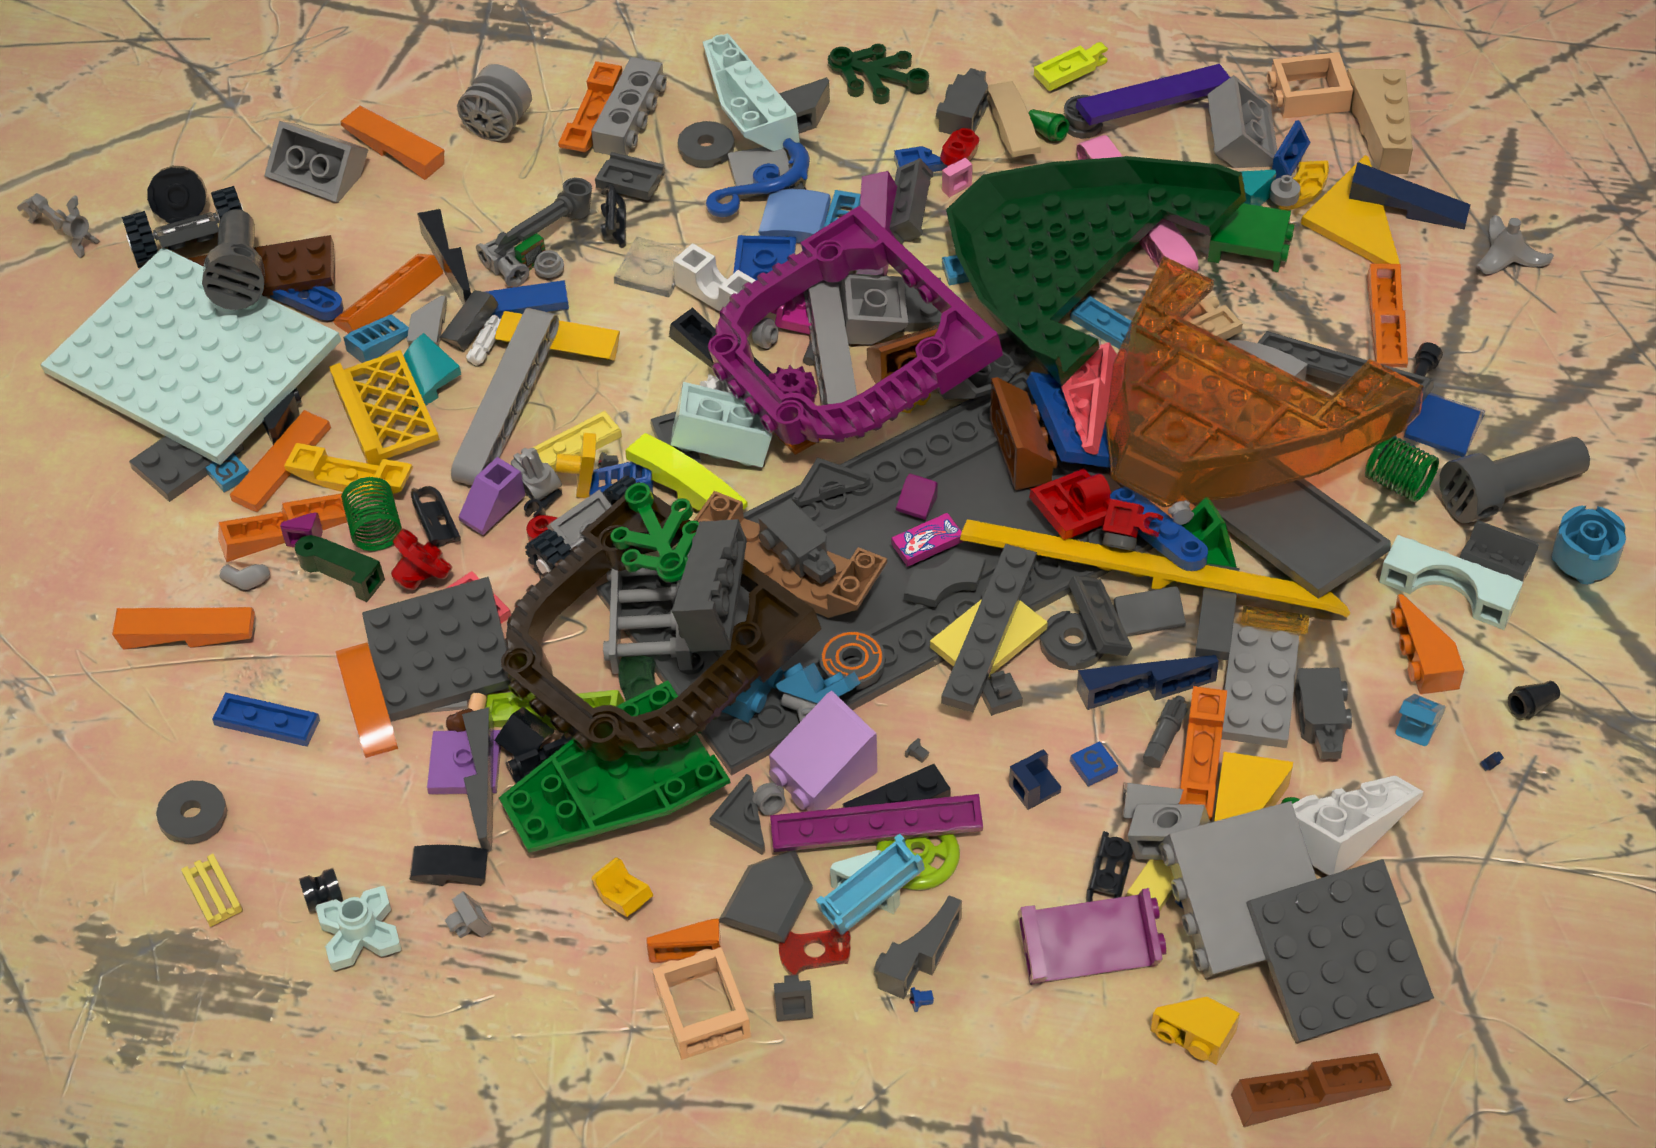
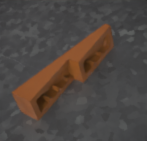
M1373 1053L1312 1062L1307 1070L1240 1079L1232 1091L1231 1097L1243 1127L1387 1091L1391 1088L1392 1084L1379 1054Z

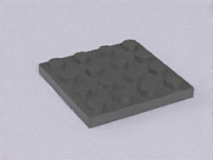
M489 576L362 612L370 653L391 722L431 711L435 708L469 700L473 693L486 695L509 688L510 681L501 667V659L507 648Z
M1384 859L1246 902L1295 1043L1434 999Z

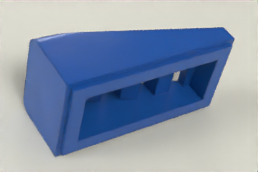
M631 461L593 470L589 495L591 496L599 489L603 493L605 489L612 485L613 479L620 480L625 476L635 478L636 483L647 484L653 493L651 470ZM599 480H605V486L599 487Z

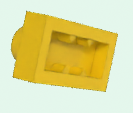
M583 433L580 455L556 454L555 472L577 474L576 497L588 498L590 493L596 454L595 433Z

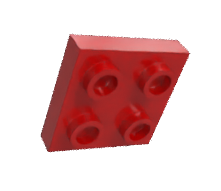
M1085 469L1032 488L1029 498L1063 540L1104 525L1111 491L1107 480L1102 474L1098 473L1090 476Z

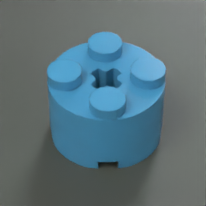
M1585 505L1570 509L1562 517L1551 557L1565 573L1576 578L1578 582L1587 585L1594 583L1595 580L1608 577L1616 570L1626 541V528L1623 521L1614 512L1597 506L1596 510L1585 509Z

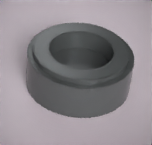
M1105 532L1103 544L1133 551L1136 547L1137 538Z

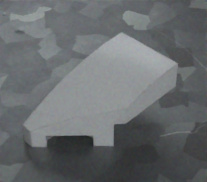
M446 296L434 299L411 314L407 338L409 345L425 333L439 346L442 323H445Z

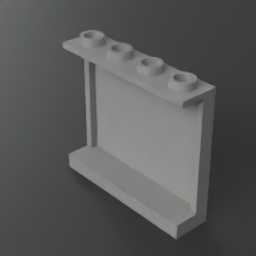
M1292 801L1170 833L1162 840L1164 845L1160 847L1164 864L1170 866L1174 880L1171 881L1174 897L1177 901L1181 900L1185 914L1182 915V922L1185 932L1188 936L1192 935L1196 947L1193 950L1195 965L1199 971H1203L1205 979L1218 973L1266 960L1246 904L1247 901L1316 880Z

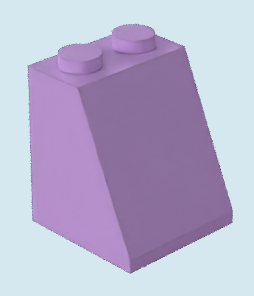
M830 691L769 755V775L777 786L784 787L791 794L794 803L800 809H806L807 811L826 810L877 773V733L833 691Z

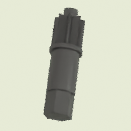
M1178 695L1175 698L1173 697L1172 700L1168 699L1161 716L1158 718V724L1143 756V762L1151 768H1160L1176 732L1181 728V723L1188 710L1186 708L1187 704L1184 703L1185 698Z

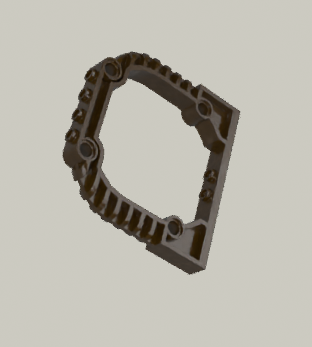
M625 494L581 532L584 542L579 547L574 546L569 551L570 555L564 560L559 559L552 571L543 573L540 577L541 580L535 586L530 585L526 589L527 593L523 598L516 601L515 609L507 621L505 638L507 651L501 659V667L510 681L508 687L519 700L522 701L524 698L529 700L531 708L540 717L543 718L547 715L551 718L552 725L562 735L568 732L573 736L572 740L578 748L585 753L590 750L604 761L618 760L625 753L635 756H641L640 752L646 751L662 753L668 751V747L688 743L689 738L697 733L701 734L706 730L707 724L721 716L722 710L735 703L737 696L750 689L752 682L759 679L764 683L822 629L814 608L744 559L740 586L750 592L749 608L746 621L736 624L733 628L730 650H727L677 698L659 710L638 716H630L623 709L614 705H602L593 708L553 676L552 666L541 648V643L545 631L558 615L611 569L616 571L626 570L621 561L624 552L630 549H636L640 554L658 551L633 545L626 549H617L614 546L611 533L618 527H627L629 531L649 534L640 513L629 508ZM653 494L652 509L661 528H663L672 511L671 506ZM688 519L681 522L670 543L671 548L680 541L683 536V526L691 520Z

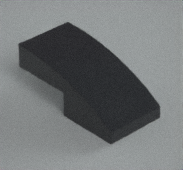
M439 844L414 846L409 880L444 886L446 880L481 886L485 880L488 849Z

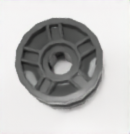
M1090 95L1073 96L1064 105V117L1069 121L1068 134L1080 139L1091 138L1101 132L1103 122L1089 125L1075 107L1077 99Z

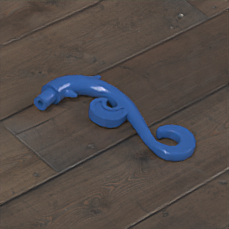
M787 138L783 142V147L791 157L788 162L789 164L793 163L791 169L780 176L779 167L775 164L767 163L757 167L753 172V184L733 186L712 192L706 200L708 212L716 217H728L736 213L740 207L738 195L772 193L788 188L801 178L807 180V171L810 164L808 151L801 143H796L791 138ZM725 196H732L733 198L728 203H718Z

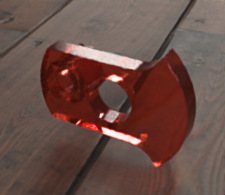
M835 928L805 934H796L790 931L785 943L780 942L779 944L781 964L789 975H797L808 969L848 964L851 955L850 932L846 931L843 935H840ZM818 943L825 948V951L819 957H810L805 953L806 947L809 944ZM839 943H842V950H839Z

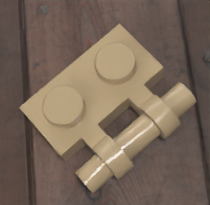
M1216 296L1208 299H1198L1194 301L1192 306L1184 310L1178 308L1172 311L1170 316L1162 319L1166 330L1175 327L1174 337L1190 355L1241 333L1243 323L1226 305L1219 307V301Z

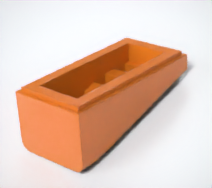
M719 918L705 920L647 937L649 962L651 963L667 962L670 960L679 961L694 956L701 950H713L721 947Z

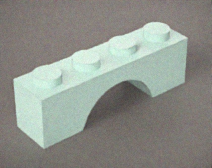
M1397 535L1383 562L1379 583L1408 594L1427 585L1451 587L1468 600L1474 619L1505 630L1516 607L1523 581L1509 575L1501 574L1477 563L1469 562L1448 552L1437 550Z

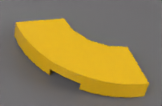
M1328 160L1299 162L1298 172L1293 177L1300 185L1299 200L1294 205H1277V208L1287 211L1310 203L1318 197L1327 182L1329 172Z

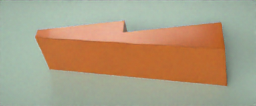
M362 106L357 107L341 120L343 128L381 156H384L386 153L390 154L424 180L444 165V149Z
M1370 263L1367 282L1375 362L1389 367L1407 368L1405 310H1403L1401 264Z
M342 493L282 503V512L219 522L218 541L226 562L284 544L285 541L280 527L281 522L316 512L319 515L323 530L347 523L342 504Z
M252 607L117 608L112 635L123 650L183 640L192 648L252 638L255 611Z

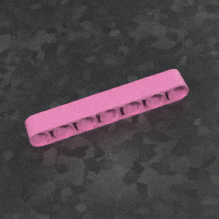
M1107 135L1078 143L1076 147L1079 160L1123 157ZM1162 218L1139 241V244L1168 281L1198 271L1199 265L1196 253L1173 222Z

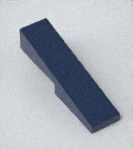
M1357 162L1349 199L1406 209L1407 219L1465 230L1471 205Z
M1216 655L1078 670L1077 691L1087 710L1146 691H1150L1153 699L1158 700L1193 689V686L1199 687L1215 682L1219 660Z

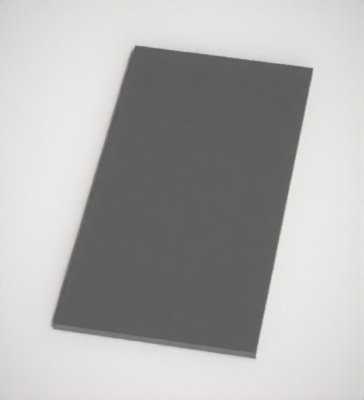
M1025 372L1012 377L1008 381V383L1026 391L1031 404H1036L1026 382L1028 375ZM991 393L971 398L840 464L841 466L870 475L871 483L869 486L799 506L826 533L827 551L850 560L859 547L887 558V564L857 610L830 618L816 613L822 629L781 666L783 672L798 663H801L803 668L815 663L821 674L819 664L821 646L830 636L840 631L854 629L865 631L875 636L884 647L886 656L884 672L876 683L864 689L856 690L855 687L839 696L849 708L854 710L945 661V659L930 648V640L983 598L1004 548L964 541L907 567L891 545V537L945 513L950 515L961 532L967 519L1061 537L1029 498L1030 490L1037 486L1018 490L1014 488L990 421ZM1039 412L1040 420L1038 423L1040 427H1045L1047 431L1048 450L1054 451L1057 460V469H1053L1052 481L1085 469L1090 476L1098 473L1102 474L1109 484L1111 493L1123 487L1132 488L1114 468L1096 467L1080 463L1070 464L1061 461ZM908 474L936 481L938 484V497L926 520L896 511V506ZM800 485L743 513L744 518L759 524L761 516L788 499L792 500ZM1102 525L1069 539L1104 545L1105 531L1102 530ZM1137 534L1136 547L1133 551L1146 553L1154 548ZM954 551L985 558V567L975 591L959 590L950 593L941 599L937 607L904 600V592L913 568L930 569L945 563ZM1037 555L1035 565L1020 601L1036 612L1071 593L1069 582L1073 576L1097 579L1110 571L1102 570L1093 565ZM658 575L622 577V590L671 587V584H677V581H663ZM608 581L596 587L597 595L610 611L611 581ZM742 586L739 589L734 626L746 621L750 592ZM672 600L622 603L621 616L671 614L674 604H672ZM671 627L624 630L633 643L670 641V638L676 637V630H672ZM727 650L693 652V670H679L677 657L671 658V654L643 657L662 682L668 680L679 696ZM849 656L844 659V662L856 664L861 659L856 656ZM772 688L767 695L762 711L760 713L755 712L749 723L721 711L720 717L706 725V730L701 735L731 776L769 756L800 723L796 710L781 705L784 692L779 691L777 688Z

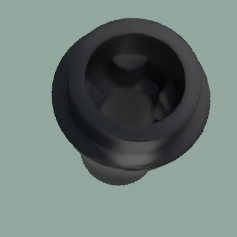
M1551 680L1545 683L1518 686L1509 694L1508 706L1516 717L1530 719L1551 702L1559 699L1560 689Z

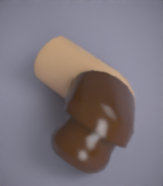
M481 693L471 694L468 709L447 717V729L457 732L466 731L462 714L485 708L487 697Z

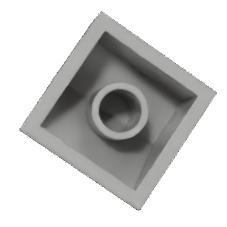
M848 274L842 280L839 292L849 344L872 345L907 327L908 316L902 277Z

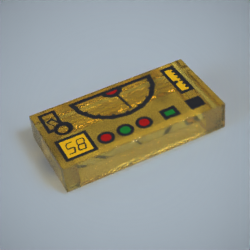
M1243 605L1241 623L1247 626L1306 634L1309 627V615Z

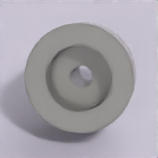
M1283 175L1272 182L1270 199L1275 204L1291 206L1299 200L1300 185L1290 175Z

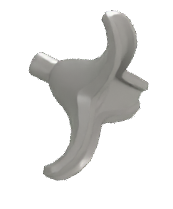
M1494 215L1489 221V238L1492 246L1485 257L1476 265V268L1483 274H1493L1504 269L1512 262L1529 267H1542L1551 263L1554 255L1552 253L1538 252L1525 243L1520 231L1521 221L1518 218H1511L1506 228L1502 219Z

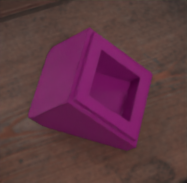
M908 474L896 506V511L926 520L938 497L937 482L914 474Z
M316 512L281 522L280 525L285 544L289 547H295L296 542L304 536L314 535L321 538L323 533L320 518Z

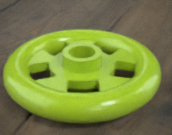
M954 834L938 835L937 837L942 842L937 846H934L927 839L928 837L905 840L909 850L915 856L918 854L923 859L925 870L920 873V876L914 877L902 888L910 890L931 889L941 885L952 876L960 859L959 844ZM895 840L878 842L876 850L884 851ZM921 848L924 851L922 853H914L912 850ZM935 856L945 860L939 869L930 865L934 861Z

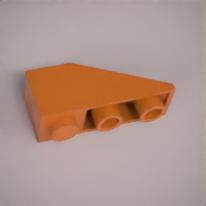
M1399 594L1395 608L1391 609V622L1393 628H1398L1400 633L1399 645L1401 653L1407 655L1409 660L1408 672L1410 680L1416 682L1420 694L1460 689L1465 669L1456 643L1407 597Z

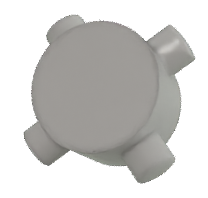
M1187 500L1176 502L1168 509V514H1171L1174 522L1179 525L1188 523L1194 516L1189 507L1190 502Z

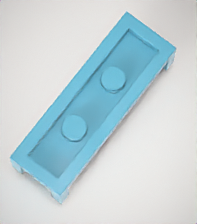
M901 834L894 838V843L824 898L820 896L816 899L819 910L840 935H843L925 870L923 859L918 854L915 856L909 850Z

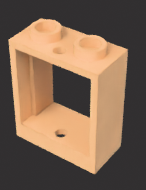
M1340 52L1273 59L1272 70L1267 73V83L1269 88H1273L1274 105L1276 108L1279 107L1283 119L1350 111L1353 88ZM1326 77L1330 88L1291 92L1288 81Z
M722 947L713 950L704 949L697 952L694 956L679 961L670 960L663 963L660 967L652 969L655 988L681 1060L751 1037L749 1018ZM719 972L733 1011L683 1027L669 987Z

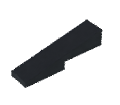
M441 209L417 213L422 236L464 305L470 297L471 291L461 247L449 249Z
M692 307L670 324L669 337L708 366L714 365L708 349V343L716 335V329ZM754 357L756 366L768 377L771 372Z

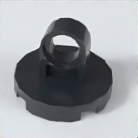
M172 165L161 169L153 176L147 189V200L155 215L157 214L160 218L166 220L165 222L174 223L198 216L203 211L207 202V189L203 179L195 171L185 166Z

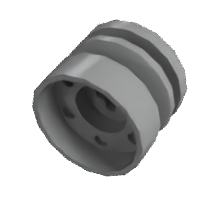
M499 64L487 65L460 97L457 104L458 115L463 124L477 136L489 141H501L510 134L517 121L530 107L532 94L526 81L517 72Z

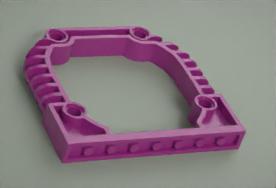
M860 205L800 242L802 252L797 255L792 253L787 257L788 261L783 264L776 263L772 266V271L767 274L764 272L760 273L757 276L758 280L753 283L746 282L739 293H733L729 297L730 301L726 307H722L718 325L716 324V335L708 343V349L714 363L711 367L716 377L721 382L724 380L727 382L732 394L737 399L740 397L743 399L748 411L753 416L757 414L760 417L762 425L769 433L774 431L783 442L791 445L799 444L805 440L819 443V438L832 439L834 442L840 443L844 442V438L854 436L857 439L865 437L866 432L872 429L875 431L881 429L882 424L887 420H895L898 417V413L904 409L906 411L914 407L913 404L918 400L924 401L927 399L929 393L935 389L943 395L1003 356L998 333ZM887 264H890L901 275L909 288L914 287L919 292L920 297L926 304L931 303L941 312V320L935 336L927 337L917 344V357L863 393L842 403L820 406L815 405L803 394H783L754 363V355L748 341L752 328L767 314L822 280L831 283L839 282L847 277L850 271L880 270Z

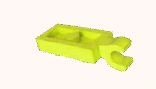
M1098 42L1086 50L1080 45L1035 66L1034 76L1048 91H1051L1096 70V66L1104 65L1107 62V58L1102 53L1107 52L1108 48L1102 42Z

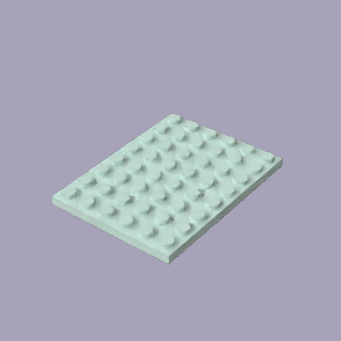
M161 248L40 365L44 373L221 465L264 421V417L290 394L342 340L339 332L263 295L248 308L239 310L224 309L214 304L206 296L203 289V266L166 248Z

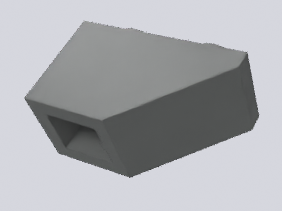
M827 77L779 93L796 113L799 134L817 128L830 103V88Z

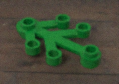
M635 483L626 490L625 499L631 510L640 513L649 534L629 531L627 527H618L611 533L612 542L617 549H626L633 545L658 550L659 557L642 555L636 549L624 552L621 561L627 571L636 572L641 568L657 571L658 576L663 581H679L682 579L688 560L687 555L692 547L693 536L696 534V532L690 533L697 530L699 522L689 521L683 526V536L675 550H672L670 543L681 522L688 520L693 515L692 506L689 500L684 498L674 501L671 505L672 511L664 527L661 528L652 509L654 497L649 486L645 483Z

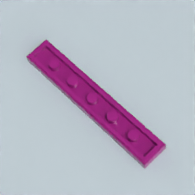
M979 794L770 815L774 852L895 840L894 838L898 834H901L904 839L983 831Z

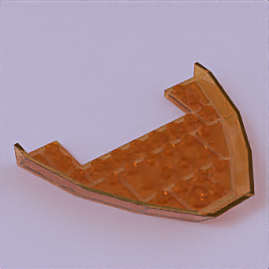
M1163 256L1113 363L1106 417L1111 479L1161 507H1169L1176 502L1185 500L1190 503L1201 502L1205 497L1210 500L1242 496L1315 476L1403 432L1421 413L1424 386L1369 359L1332 396L1183 319L1213 290L1214 280Z

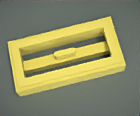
M214 854L207 856L208 861L202 863L201 860L194 862L195 867L191 869L188 866L181 869L210 927L242 912L241 905ZM213 869L232 906L231 908H225L207 871ZM200 875L219 911L218 914L212 915L194 877Z

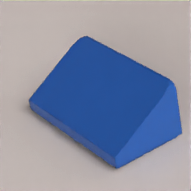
M1299 120L1295 121L1274 156L1272 170L1275 169L1276 171L1275 180L1283 175H1292L1311 143Z

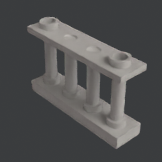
M641 568L636 572H629L627 570L616 571L614 569L606 573L607 580L611 581L609 641H604L603 654L604 660L610 661L613 674L620 673V657L671 654V658L677 657L679 670H693V652H690L685 639L680 637L678 624L672 611L671 614L621 616L622 603L672 600V604H674L681 580L677 581V584H671V587L622 590V577L658 575L657 571ZM671 627L672 630H676V637L670 638V641L620 644L621 630Z

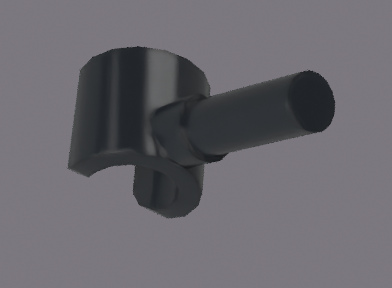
M557 489L542 501L538 499L527 501L524 505L526 515L531 516L533 512H535L533 517L546 515L545 510L562 495V492Z

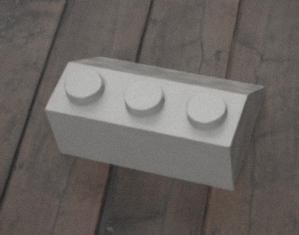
M1233 75L1208 93V111L1211 116V132L1215 145L1214 152L1221 161L1225 160L1234 168L1272 167L1274 156L1278 150L1271 105Z
M279 121L264 176L334 202H339L361 177L368 149L299 124Z

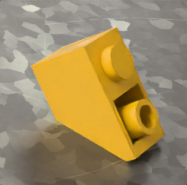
M1207 996L1157 1007L1153 1012L1151 1031L1162 1041L1170 1044L1175 1043L1188 1050L1195 1058L1202 1061L1208 1060L1217 1065L1237 1031L1240 1013Z

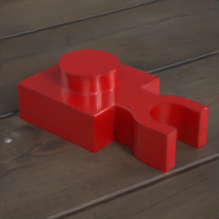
M1110 499L1102 530L1107 533L1137 538L1138 530L1141 529L1142 532L1150 536L1158 537L1159 532L1149 529V524L1154 519L1162 521L1164 516L1153 512L1143 514L1144 507L1140 504Z

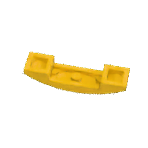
M301 443L295 444L284 465L286 471L306 481L341 492L351 482L360 478H381L389 483L393 494L402 491L413 469L410 463L382 459L378 466L329 457L325 448ZM373 484L363 485V486H360V487H358V488L353 489L350 493H352L353 491H355V490H357V489H359V488H362V487H367V486H378V487H382V486H380V485H373ZM370 488V489H363V490L358 491V492H356V493H354V494H358V493H360V492H362V491H367V490H380V491H383V490H381V489H375V488ZM370 492V493H364V494H361V495H367V494H382V493Z

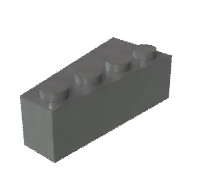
M739 519L699 522L696 534L693 536L690 554L672 608L673 616L678 624L679 635L685 639L690 652L730 650L747 543Z

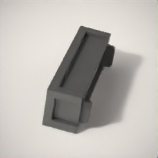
M921 158L897 168L894 182L897 185V192L890 230L894 238L901 244L904 240L912 241L923 234L921 229L930 179L934 173Z

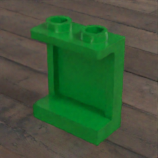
M1243 203L1211 235L1208 262L1219 263L1222 251L1271 259L1274 261L1273 272H1279L1281 262L1287 263L1290 245L1285 243L1286 241L1292 242L1295 224L1289 223L1291 211Z

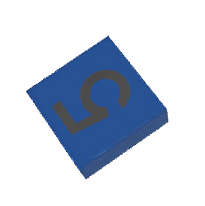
M1100 741L1070 756L1071 764L1088 787L1118 772V765Z

